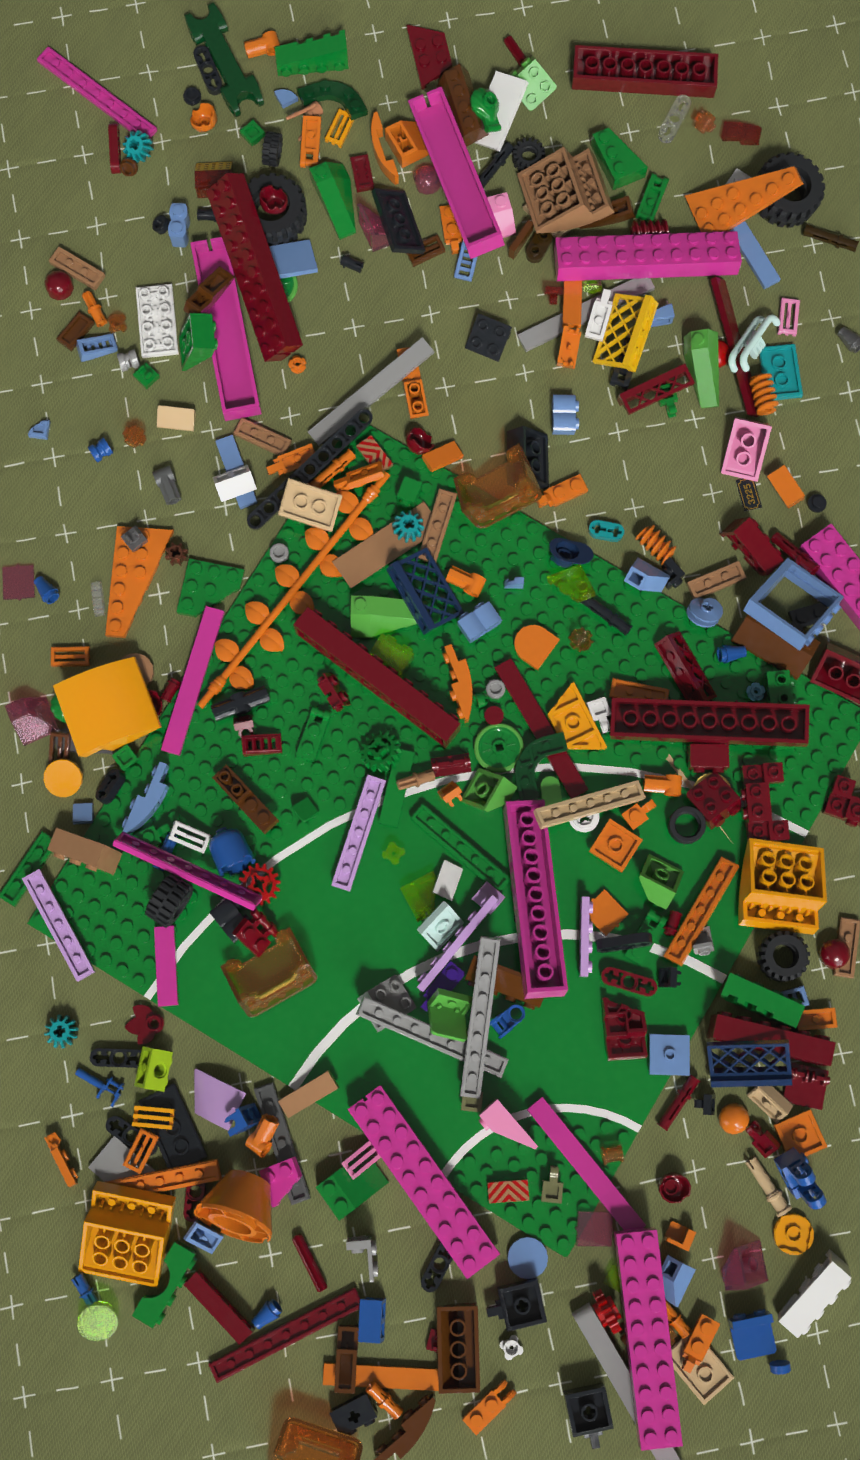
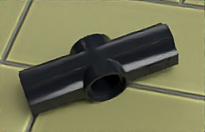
M265 685L247 692L235 693L229 699L211 705V709L216 722L233 715L246 714L252 708L270 702V698Z

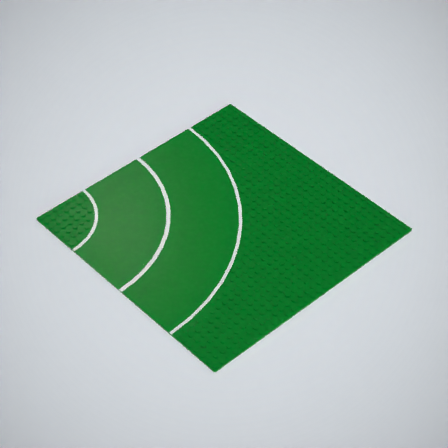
M369 426L336 457V459L339 458L349 448L355 454L356 459L351 461L344 467L345 470L336 474L321 489L337 493L333 481L346 477V473L369 465L356 448V445L372 435L393 463V466L386 471L390 477L379 489V496L370 504H367L357 517H362L369 521L373 529V535L395 521V516H400L402 511L406 514L409 510L413 509L412 507L404 508L397 502L396 496L404 476L422 482V490L415 507L425 502L432 512L439 488L457 493L436 564L445 580L452 565L470 574L476 573L483 576L486 582L478 598L468 595L463 589L451 583H448L464 613L475 611L474 607L481 602H490L501 617L502 622L472 643L468 642L457 626L460 616L423 635L416 624L393 630L390 633H383L370 639L353 638L352 641L357 645L359 643L364 645L370 655L373 656L375 654L383 660L382 664L387 668L389 666L394 668L400 678L410 680L414 684L413 688L417 691L423 690L428 694L429 700L433 703L437 701L444 707L443 710L446 713H453L458 717L456 708L459 707L456 701H452L449 694L451 684L456 683V681H452L449 673L452 669L449 663H445L442 653H445L444 647L452 644L458 661L466 659L471 675L472 706L469 721L465 723L463 718L459 720V723H461L459 733L448 747L444 748L299 637L295 632L293 624L301 614L293 612L288 603L268 627V629L273 628L282 635L284 650L268 652L261 647L258 640L238 665L246 667L252 673L254 679L253 689L265 685L270 698V702L254 707L250 712L239 716L252 714L254 720L253 735L281 734L283 753L244 757L242 739L238 731H235L233 725V718L239 716L233 715L216 722L211 705L229 699L235 693L247 692L253 689H236L231 685L228 677L222 691L214 695L203 709L197 705L208 691L209 683L221 675L231 663L218 659L214 646L181 755L178 756L161 751L180 690L178 689L171 703L168 704L159 718L162 727L148 735L136 754L139 761L125 771L126 779L111 803L103 805L83 836L122 853L114 875L99 869L96 872L85 868V864L81 863L78 866L70 863V859H68L50 888L91 964L158 1005L154 927L163 926L146 916L145 911L157 887L172 873L152 867L153 864L112 845L114 840L123 832L122 824L125 817L130 815L131 810L129 808L132 800L136 799L137 795L146 796L144 791L147 784H151L153 779L152 771L155 765L158 766L159 762L167 764L170 768L163 784H166L169 790L163 802L153 816L130 835L138 838L137 833L152 825L158 829L168 823L172 828L174 821L211 835V838L220 828L238 829L243 833L256 859L254 864L250 862L247 864V867L251 866L254 869L256 868V863H258L260 868H262L264 864H267V870L273 867L274 871L272 874H279L276 880L281 881V884L277 885L280 892L275 891L274 893L277 898L271 897V903L269 904L267 901H264L263 906L259 903L256 909L262 911L266 915V919L277 926L280 934L278 937H273L270 934L267 939L271 944L259 958L256 957L240 941L234 944L209 913L226 898L183 879L193 886V893L183 912L170 925L175 926L179 1005L162 1006V1008L294 1090L330 1070L339 1088L315 1103L360 1131L362 1129L347 1109L362 1098L365 1101L368 1100L366 1095L381 1085L455 1190L529 1236L537 1239L563 1257H567L600 1200L527 1109L543 1097L608 1179L612 1180L670 1075H649V1034L690 1035L691 1040L754 927L738 925L740 880L747 846L746 824L741 815L744 803L741 801L740 811L734 816L730 815L726 818L721 828L714 827L711 830L706 825L702 837L692 844L676 842L669 834L667 825L669 817L675 810L684 806L696 808L687 798V792L690 789L683 780L681 796L674 797L666 796L664 793L644 792L646 798L642 801L600 812L599 822L592 831L585 833L576 831L570 826L569 822L548 827L568 991L562 997L544 998L540 1008L535 1007L534 1010L524 1007V1003L516 1000V1003L504 999L505 995L503 994L493 995L490 1021L512 1005L522 1006L525 1010V1017L501 1039L498 1038L499 1035L495 1029L489 1026L487 1050L509 1060L501 1078L484 1071L481 1088L483 1092L481 1111L495 1099H498L538 1146L536 1149L497 1134L490 1128L486 1131L478 1121L481 1118L478 1115L480 1112L461 1110L462 1096H460L464 1069L463 1061L388 1028L377 1032L371 1021L356 1015L360 1006L357 998L390 977L397 975L416 1005V1009L407 1015L430 1025L428 1011L426 1012L421 1008L422 1004L426 1001V998L423 996L426 990L422 992L417 988L420 984L417 980L424 972L427 974L432 969L430 964L436 957L441 958L445 953L442 951L449 941L453 943L457 936H455V932L437 952L417 931L425 921L421 918V915L424 912L429 916L424 910L431 909L434 912L445 901L464 922L462 926L466 928L470 923L467 920L474 911L478 913L482 908L472 898L485 882L412 821L410 817L423 803L511 878L503 815L504 806L486 812L462 803L455 797L452 799L454 806L451 807L437 793V791L453 781L459 786L462 791L460 795L463 796L478 768L487 770L476 759L474 742L478 733L489 725L484 718L485 711L489 707L497 706L502 709L504 718L501 723L510 725L519 732L524 742V749L536 740L506 688L504 695L499 699H492L488 696L486 698L488 703L482 708L477 709L473 701V694L483 692L487 695L486 686L489 681L493 679L501 681L494 667L510 658L513 660L552 728L553 726L547 714L573 682L585 704L605 697L610 711L612 698H609L613 678L669 689L668 700H685L654 645L665 636L678 631L681 632L717 695L711 701L766 703L765 694L762 700L752 701L748 698L746 689L755 682L764 687L763 675L769 671L780 670L747 651L746 657L726 664L719 662L717 659L718 647L722 645L738 646L731 641L734 637L733 634L717 625L712 627L696 625L688 618L686 607L660 592L638 590L624 581L627 573L596 555L586 564H573L568 568L556 565L551 560L552 553L549 549V544L555 538L566 539L565 537L443 467L431 472L423 461L422 455L414 454L407 446ZM347 427L345 430L348 436H353L356 433L352 427ZM341 441L337 442L334 447L335 449L342 447ZM376 481L347 491L355 494L360 502L367 487H370L372 484L374 485ZM338 510L333 531H326L329 540L350 514H345ZM291 519L286 521L224 617L216 641L230 639L238 645L239 651L260 627V625L248 621L245 605L252 601L261 602L268 607L270 613L291 588L283 587L277 582L275 568L282 564H289L295 567L299 572V576H301L320 552L309 548L305 539V531L316 527ZM348 528L328 554L340 557L364 540L354 539ZM423 541L352 588H350L343 577H327L323 575L318 565L298 591H304L310 595L314 608L323 615L322 618L327 622L331 620L338 626L337 630L341 633L345 631L351 636V596L403 599L386 569L392 563L420 551ZM281 543L288 548L289 557L285 562L276 563L271 559L270 549L274 544ZM418 560L417 563L427 566V562ZM402 564L405 572H412L413 565ZM416 567L414 575L424 578L425 569ZM429 571L427 579L436 582L437 576ZM515 577H524L523 589L504 588V581L506 579L514 580ZM413 579L412 585L414 588L421 590L422 581ZM426 583L424 591L433 594L435 586ZM438 587L436 595L446 598L447 593L445 590ZM589 593L608 609L620 614L623 620L633 626L630 632L625 636L613 626L610 627L608 622L580 603L583 596ZM423 595L422 601L428 602L427 606H430L432 598ZM435 599L433 608L443 610L444 602ZM447 604L446 612L450 614L457 613L453 605ZM432 612L431 618L434 623L440 621L441 614ZM528 625L541 626L560 639L538 671L520 659L514 647L517 633ZM323 673L336 675L341 689L348 694L351 705L343 706V709L339 712L336 709L333 710L327 700L332 695L331 692L324 695L318 686L319 682L317 679L324 676ZM802 674L797 680L794 679L792 693L796 695V704L810 705L808 746L796 747L795 749L772 750V746L729 744V768L724 770V773H718L727 779L731 788L740 797V789H742L741 766L782 762L784 782L769 784L772 821L788 820L790 839L788 841L775 842L801 845L829 796L835 776L841 775L860 742V707L834 692L810 682L811 679ZM703 689L704 692H705V694H706V696L708 697V696H709L708 693L706 692L705 689ZM313 705L323 711H332L315 762L296 756ZM316 716L315 721L321 723L323 718ZM609 716L607 719L611 727V716ZM598 720L595 721V724L607 749H568L566 751L589 789L577 796L580 797L639 780L643 789L645 774L658 776L678 775L666 760L669 754L674 760V767L683 772L693 787L698 778L704 774L712 773V770H705L704 773H693V770H688L687 747L689 744L717 743L611 739L610 731L602 733ZM244 729L242 731L243 736L250 735L248 729ZM379 731H382L383 734L388 731L391 735L394 734L400 742V749L415 752L410 776H412L413 772L419 773L432 769L431 758L469 753L472 772L435 777V781L421 784L419 787L412 786L407 788L398 828L378 823L392 764L389 765L390 770L383 768L382 772H379L378 769L373 772L361 761L362 755L359 751L364 750L361 744H366V738L371 739L372 733L377 736ZM272 739V749H276L275 739ZM260 740L256 741L257 750H260ZM264 740V748H265V749H268V741H267V740ZM248 741L249 750H252V741ZM501 744L496 746V751L503 750ZM542 759L535 771L540 798L534 800H542L540 784L548 776L558 779L562 801L569 800L568 793L548 759ZM226 764L279 820L266 834L251 821L212 778ZM515 768L503 773L493 772L495 774L504 776L515 786H517L515 780ZM367 775L386 780V784L351 891L349 892L333 887L331 884ZM516 789L510 801H520L518 789ZM308 797L319 813L303 824L291 807ZM650 800H653L657 806L646 813L649 819L635 830H632L621 815L636 803L642 807ZM683 814L676 820V830L682 836H692L697 832L698 822L692 815ZM587 816L580 818L579 824L584 822V820L588 821L589 818H587ZM609 819H612L643 839L622 873L589 852ZM178 826L177 830L205 841V837ZM167 835L161 837L163 843H164V841H165ZM178 835V839L202 848L201 844ZM176 843L172 851L173 855L219 876L209 850V843L204 853ZM649 854L684 871L677 892L667 909L657 906L648 900L639 879ZM721 856L739 865L737 872L705 927H710L715 951H711L708 955L700 956L699 954L695 955L692 948L685 962L680 966L664 957L674 937L664 934V929L662 928L642 966L624 957L627 950L607 953L597 952L596 940L637 933L651 908L656 911V914L664 915L667 918L669 917L670 910L681 913L682 917L677 928L678 931ZM444 860L463 868L452 901L433 892ZM243 872L232 876L229 873H225L223 878L241 885L243 882L239 878H244L245 875ZM257 872L259 876H268L267 873ZM251 876L247 881V886L251 884ZM256 878L257 886H255V888L258 887L264 892L262 886L264 882H261ZM511 880L500 892L505 896L504 900L491 915L488 913L449 960V962L452 961L466 973L452 992L473 997L474 987L467 985L468 981L465 978L474 955L478 956L481 936L501 938L498 964L521 973L517 929L513 918L515 912ZM273 882L268 886V893H270L272 889ZM605 889L628 915L619 923V927H615L606 937L593 924V932L589 933V941H592V953H589V961H592V973H588V977H579L580 898L590 897L591 902L592 898L595 899ZM239 905L241 908L238 911L241 915L247 914L252 919L251 910ZM37 908L27 924L54 940ZM651 920L649 923V925H651L654 928L658 924L653 920ZM259 924L257 929L261 931L263 926ZM607 967H613L653 979L657 984V991L654 995L646 997L606 985L601 980V972ZM659 967H676L677 971L681 972V975H677V982H681V985L677 986V988L658 987ZM612 971L605 973L608 982L611 979L618 980L616 984L620 985L619 981L623 975L622 973H619V977L613 976ZM626 976L623 983L626 987L631 988L634 985V979L631 976ZM638 979V985L635 990L639 991V987L645 988L646 993L653 990L650 982L643 985L640 984L641 979ZM606 997L612 1002L624 1004L631 1009L645 1012L647 1058L607 1061L602 998ZM471 1008L465 1014L467 1035L469 1031ZM513 1008L510 1015L513 1019H519L522 1016V1011L519 1008ZM497 1022V1024L501 1027V1029L504 1030V1028L501 1026V1024H500L499 1022ZM550 1166H558L559 1168L558 1182H563L561 1204L541 1201L543 1180H549ZM528 1179V1201L489 1203L487 1182Z

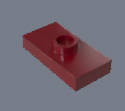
M368 154L350 157L357 193L373 190L374 182Z

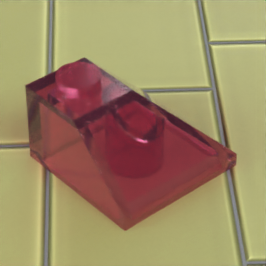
M357 204L358 222L372 252L390 246L380 217L363 204Z
M46 697L20 698L5 705L10 721L24 746L50 735L52 730L59 731Z
M760 1240L749 1242L732 1250L722 1268V1279L726 1291L746 1290L768 1281Z

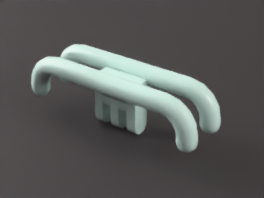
M772 314L766 318L757 316L753 319L730 352L728 365L731 372L735 373L738 371L736 357L743 347L745 348L740 355V365L744 372L749 371L748 355L750 354L753 359H757L766 345L761 336L771 322L774 326H779L781 323L777 316Z

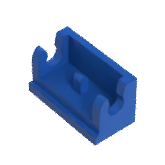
M255 1103L235 1109L236 1112L229 1115L224 1122L235 1121V1127L228 1131L231 1137L259 1124L262 1116Z
M365 1297V1299H360L358 1342L380 1344L384 1341L386 1298Z

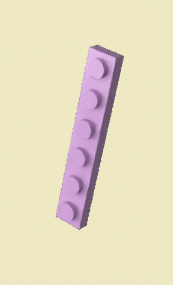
M367 775L331 886L351 891L386 780Z
M41 869L22 878L76 981L79 982L95 973L96 971Z
M487 895L480 903L482 908L478 913L474 911L467 919L470 923L466 928L461 926L455 934L457 939L453 943L449 941L442 950L445 952L441 958L436 957L430 964L432 967L428 974L424 972L417 980L420 983L417 986L419 990L424 992L494 907L499 900L495 895L491 897Z

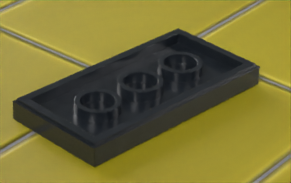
M374 188L371 193L391 251L394 253L423 254L426 250L406 192L403 190Z
M175 1083L165 1087V1092L157 1091L138 1101L140 1106L175 1109L172 1130L150 1128L153 1134L160 1136L157 1145L168 1168L193 1164L208 1157ZM143 1111L144 1115L170 1117V1113ZM146 1119L148 1123L169 1125V1121Z

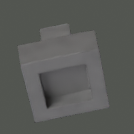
M136 525L121 536L133 553L148 542Z

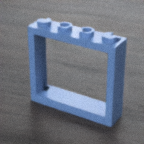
M787 558L749 599L743 611L800 651L804 645L808 647L815 638L814 634L819 635L824 628L823 624L827 625L833 618L832 613H838L841 609L839 604L844 596ZM784 577L829 607L806 634H803L761 604Z

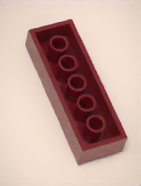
M723 1011L711 1015L706 1037L708 1039L716 1041L789 1039L791 1059L820 1066H832L836 1042L830 1041L831 1037L824 1035H814L812 1037L810 1036L811 1032L803 1030L791 1032L790 1027L782 1025L775 1026L774 1028L771 1027L772 1023L765 1021H756L754 1023L752 1018L745 1016L733 1018L732 1013ZM756 1047L753 1049L762 1052L764 1051V1049H762L761 1047ZM775 1047L773 1050L780 1054L785 1050V1047Z

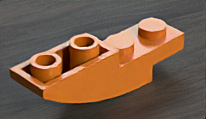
M410 347L397 349V356L399 357ZM418 366L402 379L410 419L429 416Z
M450 644L444 647L445 653H442L445 663H449L452 669L449 671L451 679L456 681V683L451 684L449 694L452 701L457 702L459 708H456L459 719L463 718L464 722L467 723L472 706L471 675L466 659L458 661L453 646Z

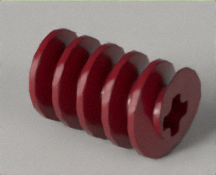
M665 218L662 219L661 224L659 219H655L654 223L651 219H648L647 223L644 220H640L639 225L637 220H634L630 227V235L669 234V226Z

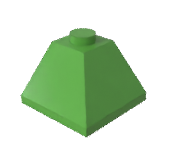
M478 768L462 796L461 802L488 812L504 806L507 801H510L517 786L504 776Z
M649 854L639 876L648 900L657 906L667 909L677 892L684 871Z

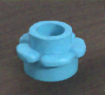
M752 683L746 689L748 698L752 701L762 700L765 688L760 686L759 683Z

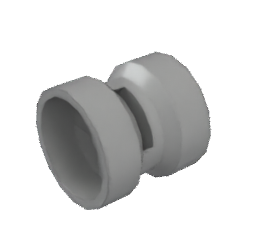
M135 349L129 350L126 354H117L122 372L128 371L131 367H140Z

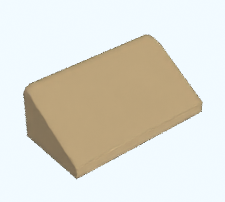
M158 405L157 428L194 432L196 419L194 409Z
M755 1086L747 1094L775 1123H778L788 1115L793 1107L773 1086Z

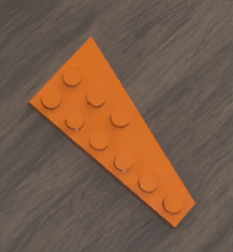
M793 166L685 195V198L701 232L730 231L804 183L797 168Z
M117 526L106 637L126 638L137 609L141 605L143 596L148 590L159 566L160 559L166 551L165 548H167V544L173 536V530L138 527L148 542L133 553L121 538L123 534L133 527Z

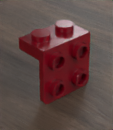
M716 772L710 774L687 792V798L705 816L706 825L711 830L714 827H720L726 818L730 815L734 816L741 808L740 797Z

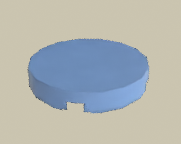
M522 1237L512 1243L507 1259L509 1267L514 1274L520 1278L532 1279L543 1273L547 1266L548 1255L546 1248L540 1241L532 1237Z

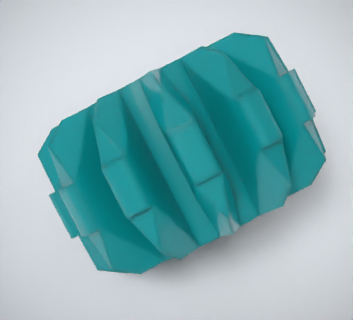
M137 130L136 133L130 131V137L125 136L127 141L122 143L126 147L123 152L127 154V158L133 159L136 163L140 161L146 162V156L151 157L149 151L154 150L150 146L153 141L149 139L148 134L142 133L140 130Z
M411 510L408 511L407 515L404 511L400 513V516L396 515L394 518L396 522L392 523V527L395 528L393 534H399L398 540L404 537L405 543H408L409 538L415 542L416 537L420 538L422 535L420 531L424 530V526L421 525L423 519H417L418 513H415L414 516L411 515Z
M59 1014L57 1015V1021L54 1018H50L52 1025H45L50 1031L45 1032L44 1036H51L47 1042L52 1043L54 1041V1048H57L60 1044L61 1048L64 1049L66 1048V1043L73 1045V1041L70 1038H78L77 1035L73 1034V1031H78L79 1028L72 1027L76 1021L71 1020L69 1022L70 1016L68 1015L63 1019L62 1015ZM61 1026L62 1029H65V1033H62V1037L61 1034H58V1030H61Z

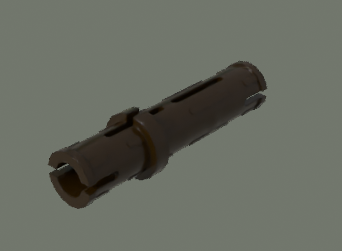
M809 224L806 225L803 236L834 245L837 249L840 247L854 253L859 241L844 237V234L840 233L838 235Z

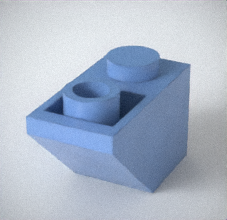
M637 558L624 581L638 590L662 592L670 576L642 559Z
M667 1255L662 1266L665 1300L678 1307L696 1269Z

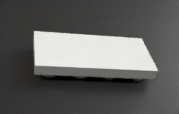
M498 71L495 72L489 90L496 95L499 101L497 118L501 125V131L491 132L488 136L475 142V144L500 152L529 84L527 80Z
M172 284L136 287L142 358L179 355Z

